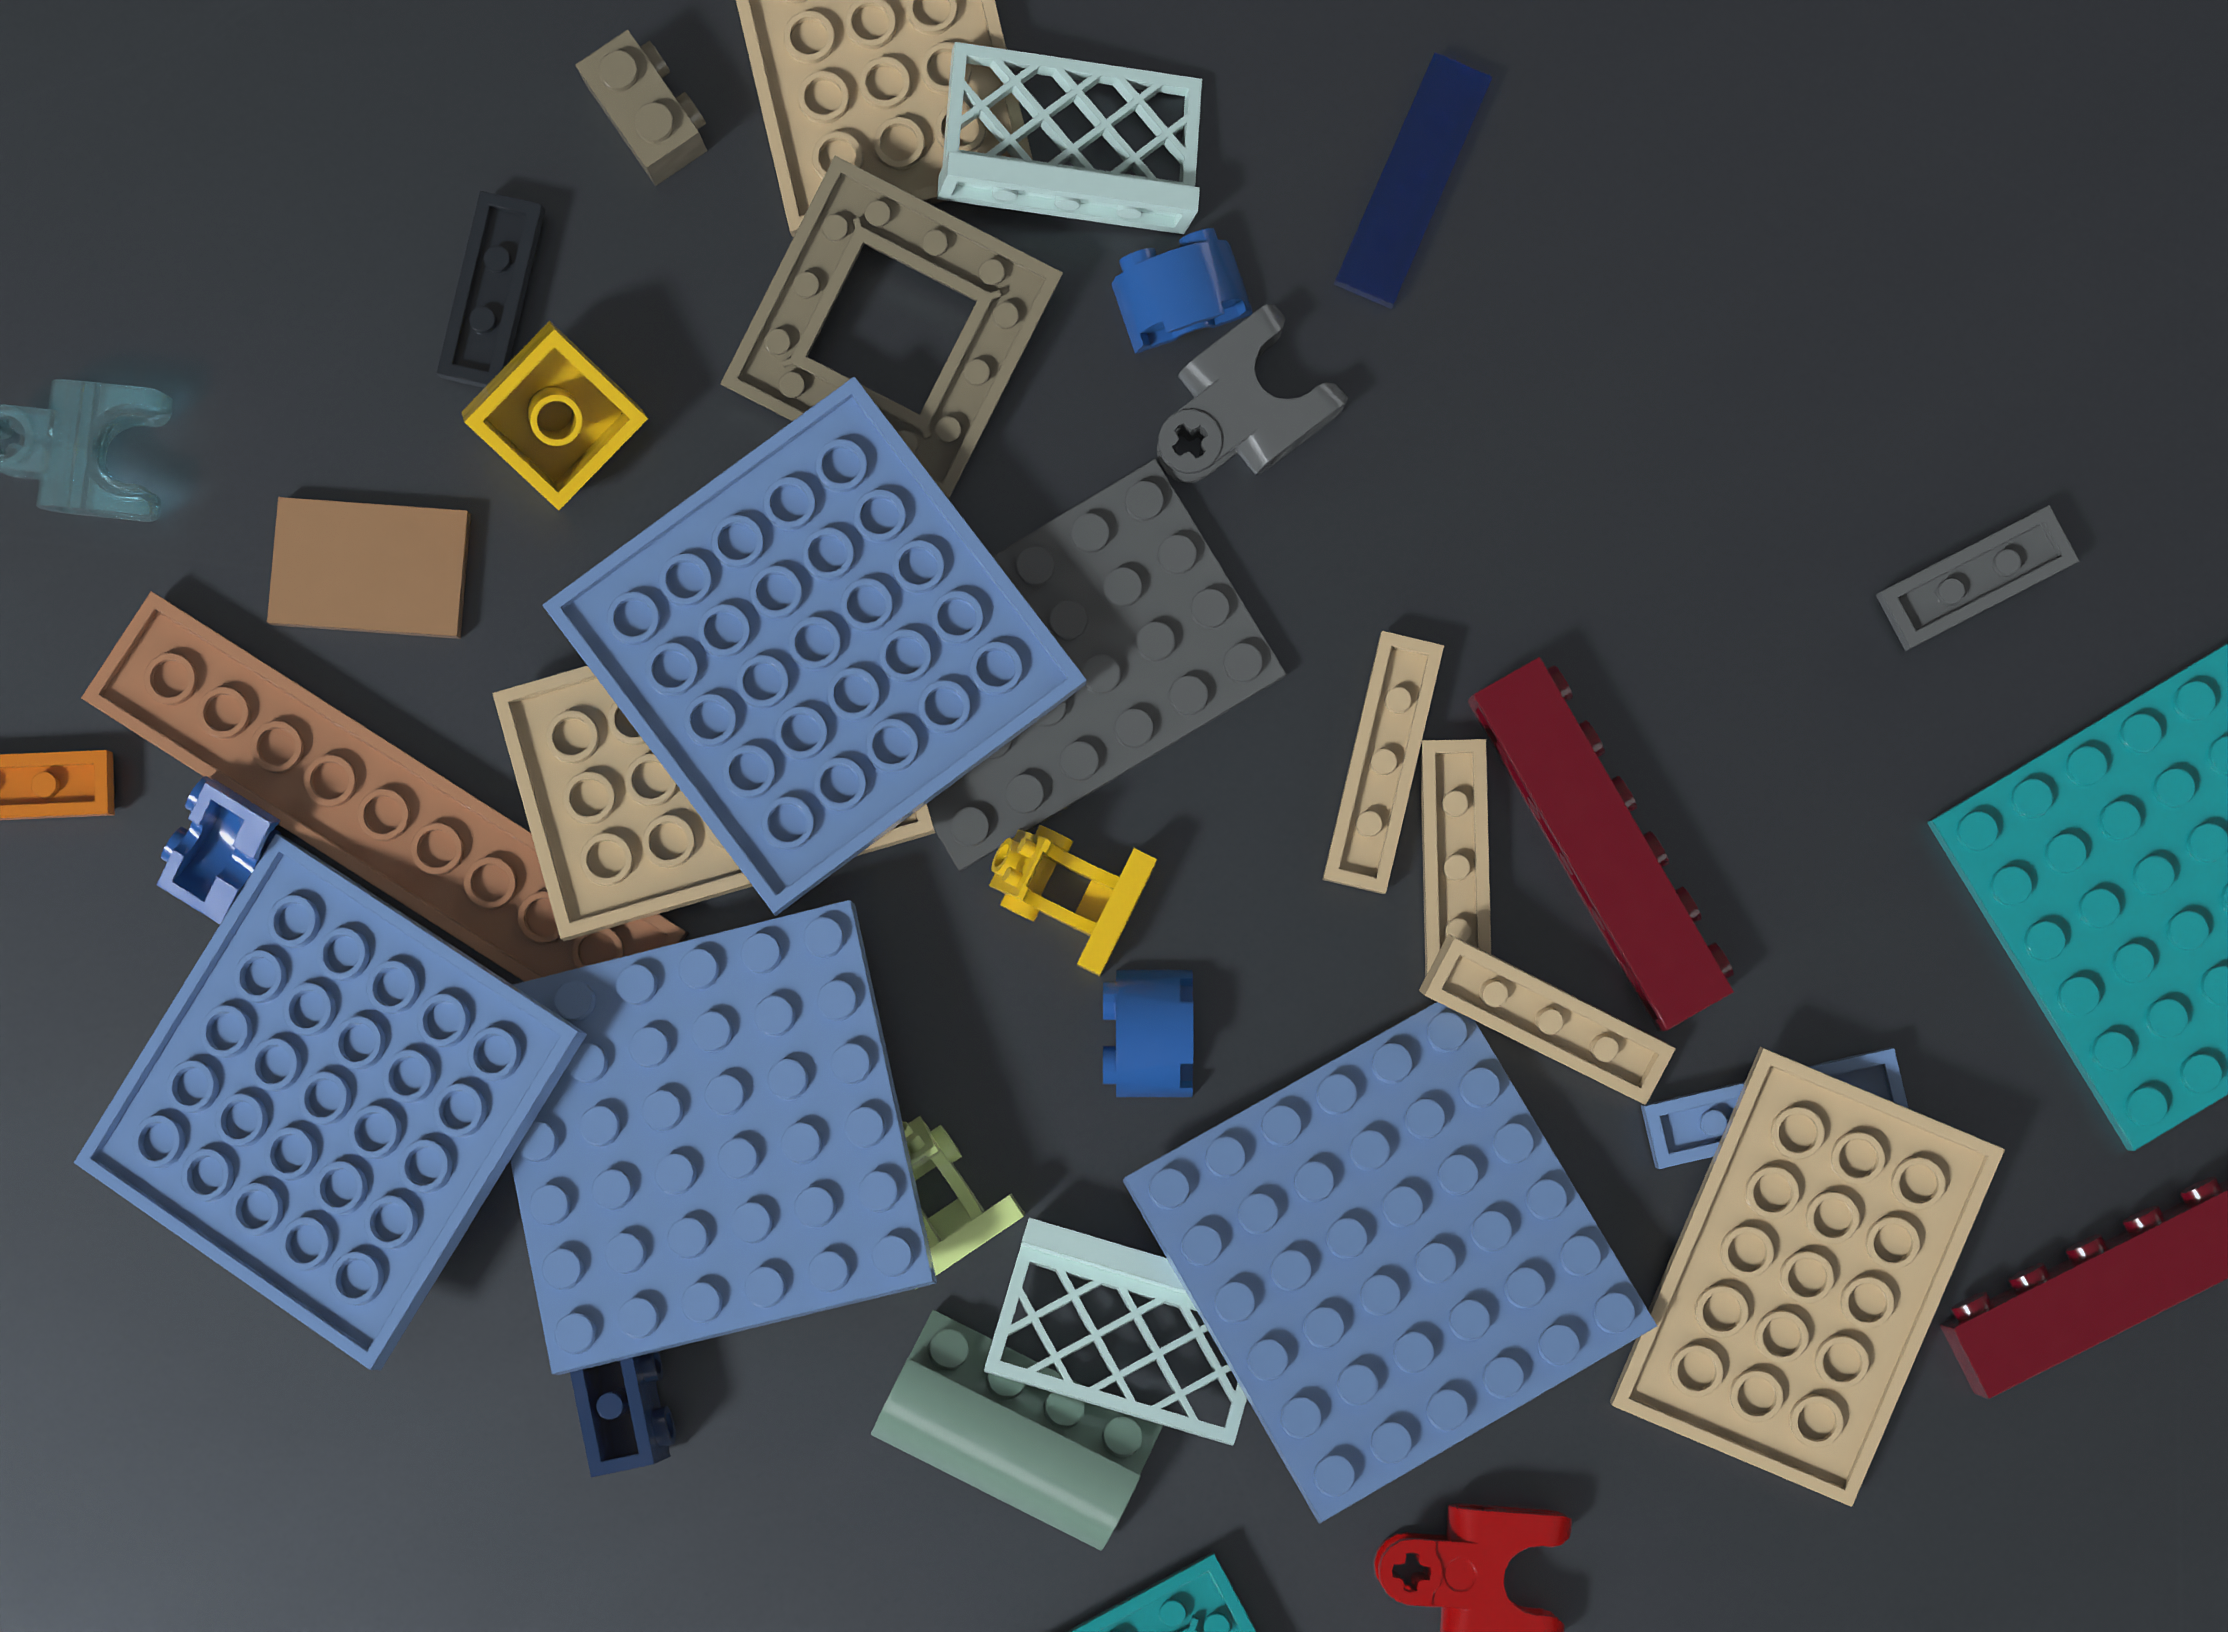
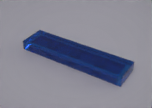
M1434 53L1334 285L1390 309L1393 308L1490 85L1492 76Z

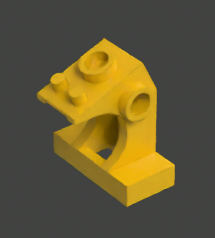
M1039 825L1035 834L1018 829L1013 839L1007 838L1000 845L991 866V870L995 874L989 886L1005 894L1000 906L1033 922L1040 911L1090 936L1077 965L1101 977L1157 863V859L1134 848L1119 877L1068 853L1074 841L1047 827ZM1057 864L1091 880L1075 913L1042 897Z

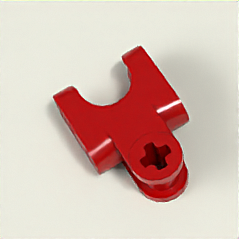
M1449 1504L1446 1535L1401 1532L1384 1539L1376 1550L1374 1558L1375 1575L1386 1593L1397 1602L1413 1606L1442 1607L1440 1632H1565L1566 1626L1551 1611L1520 1606L1507 1597L1504 1588V1574L1509 1561L1517 1553L1529 1547H1555L1564 1544L1571 1535L1572 1518L1559 1511L1548 1509ZM1406 1553H1413L1420 1565L1424 1566L1423 1572H1414L1412 1574L1411 1583H1404L1398 1572L1393 1570L1394 1564L1400 1565L1405 1563Z

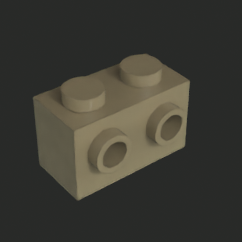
M627 29L575 64L586 86L655 186L707 152L698 132V129L706 124L704 118L686 92L675 98L662 78L671 72L650 40L639 46Z

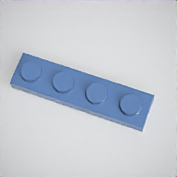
M1888 1047L1808 1066L1908 1108L1894 1048ZM1745 1081L1641 1105L1655 1168L1663 1169L1713 1157Z

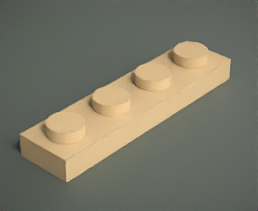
M1385 631L1380 633L1322 880L1386 894L1444 645Z
M1486 739L1422 740L1426 976L1448 934L1491 954Z
M1451 934L1447 935L1419 989L1423 995L1644 1105L1650 1099L1676 1049L1669 1043Z

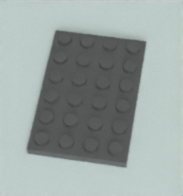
M1156 459L992 556L1086 678L1087 684L929 801L927 806L934 830L956 867L962 872L997 851L1007 838L1013 839L1018 829L1026 832L1032 830L1286 677L1285 671Z

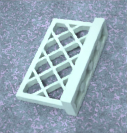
M955 42L951 54L943 165L938 178L937 199L1184 234L1197 214L1200 187H1195L1202 79ZM966 64L990 67L1004 85L981 100L965 81ZM1011 70L1020 71V73L1015 76ZM1036 74L1052 76L1066 93L1045 110L1023 85V83ZM1074 80H1080L1082 82L1077 85L1074 82ZM1097 83L1113 85L1128 102L1107 119L1085 95V92ZM1135 89H1140L1144 91L1138 94V92ZM1159 92L1185 96L1184 116L1169 128L1146 103ZM1010 93L1016 97L1033 117V119L1013 134H1010L989 110ZM964 100L971 109L962 115ZM1072 102L1076 104L1095 127L1074 144L1052 119L1053 116ZM1134 111L1157 136L1136 153L1114 129L1116 124ZM977 117L1000 142L987 153L959 150L961 129ZM1038 127H1041L1062 153L1050 162L1034 161L1018 142ZM1183 130L1181 144L1175 135ZM1100 136L1105 138L1124 161L1111 172L1094 169L1080 152ZM1164 145L1180 163L1179 182L1156 178L1142 160ZM1007 151L1011 155V157L1001 155ZM1069 160L1074 166H1068L1063 164ZM1131 169L1135 175L1125 173Z
M1028 1219L984 1372L1232 1446L1235 1443L1247 1400L1238 1382L1235 1390L1233 1389L1226 1376L1227 1373L1231 1372L1228 1364L1221 1367L1204 1336L1208 1329L1205 1324L1199 1327L1192 1312L1199 1313L1167 1258L1036 1219ZM1029 1264L1056 1271L1067 1295L1035 1312L1022 1289ZM1067 1275L1090 1282L1075 1290ZM1103 1285L1118 1290L1130 1313L1097 1330L1079 1297ZM1130 1294L1152 1301L1137 1308ZM1019 1300L1028 1316L1012 1324ZM1072 1302L1090 1335L1057 1352L1039 1319ZM1162 1304H1167L1180 1309L1191 1332L1159 1349L1142 1315ZM1134 1320L1152 1353L1119 1371L1101 1337ZM1032 1323L1049 1357L1027 1369L1002 1362L1001 1357L1007 1337ZM1196 1338L1214 1372L1181 1389L1164 1355ZM1094 1342L1112 1375L1091 1387L1073 1383L1061 1359ZM1156 1360L1174 1394L1153 1406L1136 1402L1124 1377ZM1054 1364L1062 1379L1039 1373V1371ZM1218 1379L1231 1402L1225 1426L1220 1427L1198 1420L1186 1396ZM1116 1382L1123 1397L1100 1390ZM1178 1401L1186 1416L1163 1409Z

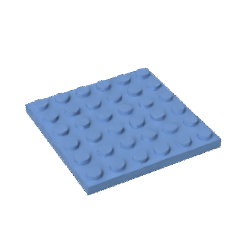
M855 377L848 380L542 605L775 916L1087 684V680Z
M275 834L74 1163L369 1370H381L587 1034L287 837Z
M851 900L513 985L587 1034L510 1159L552 1374L570 1373L937 1283L856 907Z
M1439 1002L1434 1003L1124 1177L1123 1180L1319 1524L1657 1327V1324L1475 1020Z

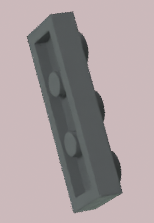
M2049 505L1881 591L1876 597L1902 646L1907 651L2079 562V559Z

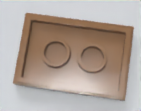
M278 497L267 623L275 626L461 639L471 513L466 510Z

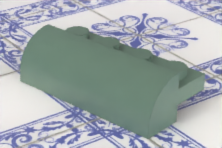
M932 1310L886 1400L871 1435L1102 1551L1141 1477L1140 1474L1163 1425L986 1373L984 1368L993 1340ZM1006 1346L1004 1347L1001 1357L1002 1362L1025 1369L1038 1363ZM1048 1367L1039 1371V1373L1062 1379L1058 1372ZM1072 1380V1381H1073V1383H1076V1384H1079V1385H1082V1384H1080V1383H1078V1382H1076V1381H1074V1380Z

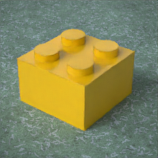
M551 321L528 342L461 412L464 422L558 510L648 420L642 408Z

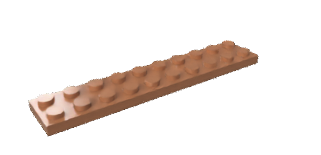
M152 591L81 697V699L203 777L207 776L212 780H217L280 820V826L524 982L684 941L688 934L687 931L660 914H656L567 941L561 940L530 831Z

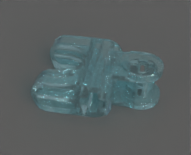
M65 379L52 380L48 409L0 405V441L1 438H11L14 431L20 435L18 444H8L6 451L0 448V472L16 478L39 479L36 506L40 509L65 514L153 522L160 516L161 499L141 485L114 480L106 464L107 451L113 438L133 426H164L172 416L174 399L157 389Z

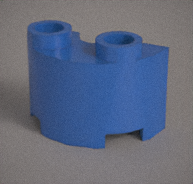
M1214 228L1198 230L1182 237L1179 240L1180 248L1159 255L1156 254L1155 248H1146L1130 253L1119 260L1122 273L1114 278L1111 285L1135 354L1176 341L1179 337L1189 332L1207 327L1215 328L1253 314L1231 246L1226 240H1218Z
M204 776L195 785L185 804V808L191 811L188 817L192 821L189 830L184 827L177 829L162 851L161 859L166 861L167 864L157 882V886L218 924H221L275 834L281 835L282 833L275 829L280 822L278 818L217 780Z
M1116 970V982H1103V1020H1116V1046H1103V1084H1116V1097H1192V970Z

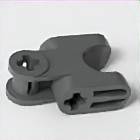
M1265 305L1194 358L1179 373L1178 377L1194 396V399L1164 422L1158 436L1157 460L1163 472L1171 479L1182 483L1198 482L1208 477L1237 453L1257 476L1268 470L1322 429L1343 410L1349 398L1341 387L1334 383L1325 382L1302 397L1293 399L1276 398L1267 393L1259 384L1254 370L1256 361L1280 338L1285 322V316L1276 305ZM1183 435L1188 441L1199 437L1202 440L1199 451L1200 457L1195 458L1190 452L1184 453L1181 456L1176 454L1179 441L1178 436Z

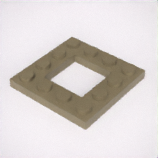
M835 155L720 384L791 421L797 419L850 379L808 358V355L864 244L976 301L920 415L861 385L949 499L1063 272Z

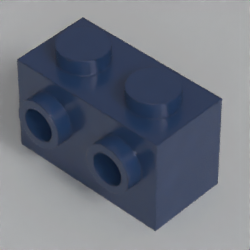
M659 1351L570 1372L591 1478L653 1465L671 1457L669 1445L675 1444L676 1433L669 1407H661L656 1381L662 1380L663 1377Z

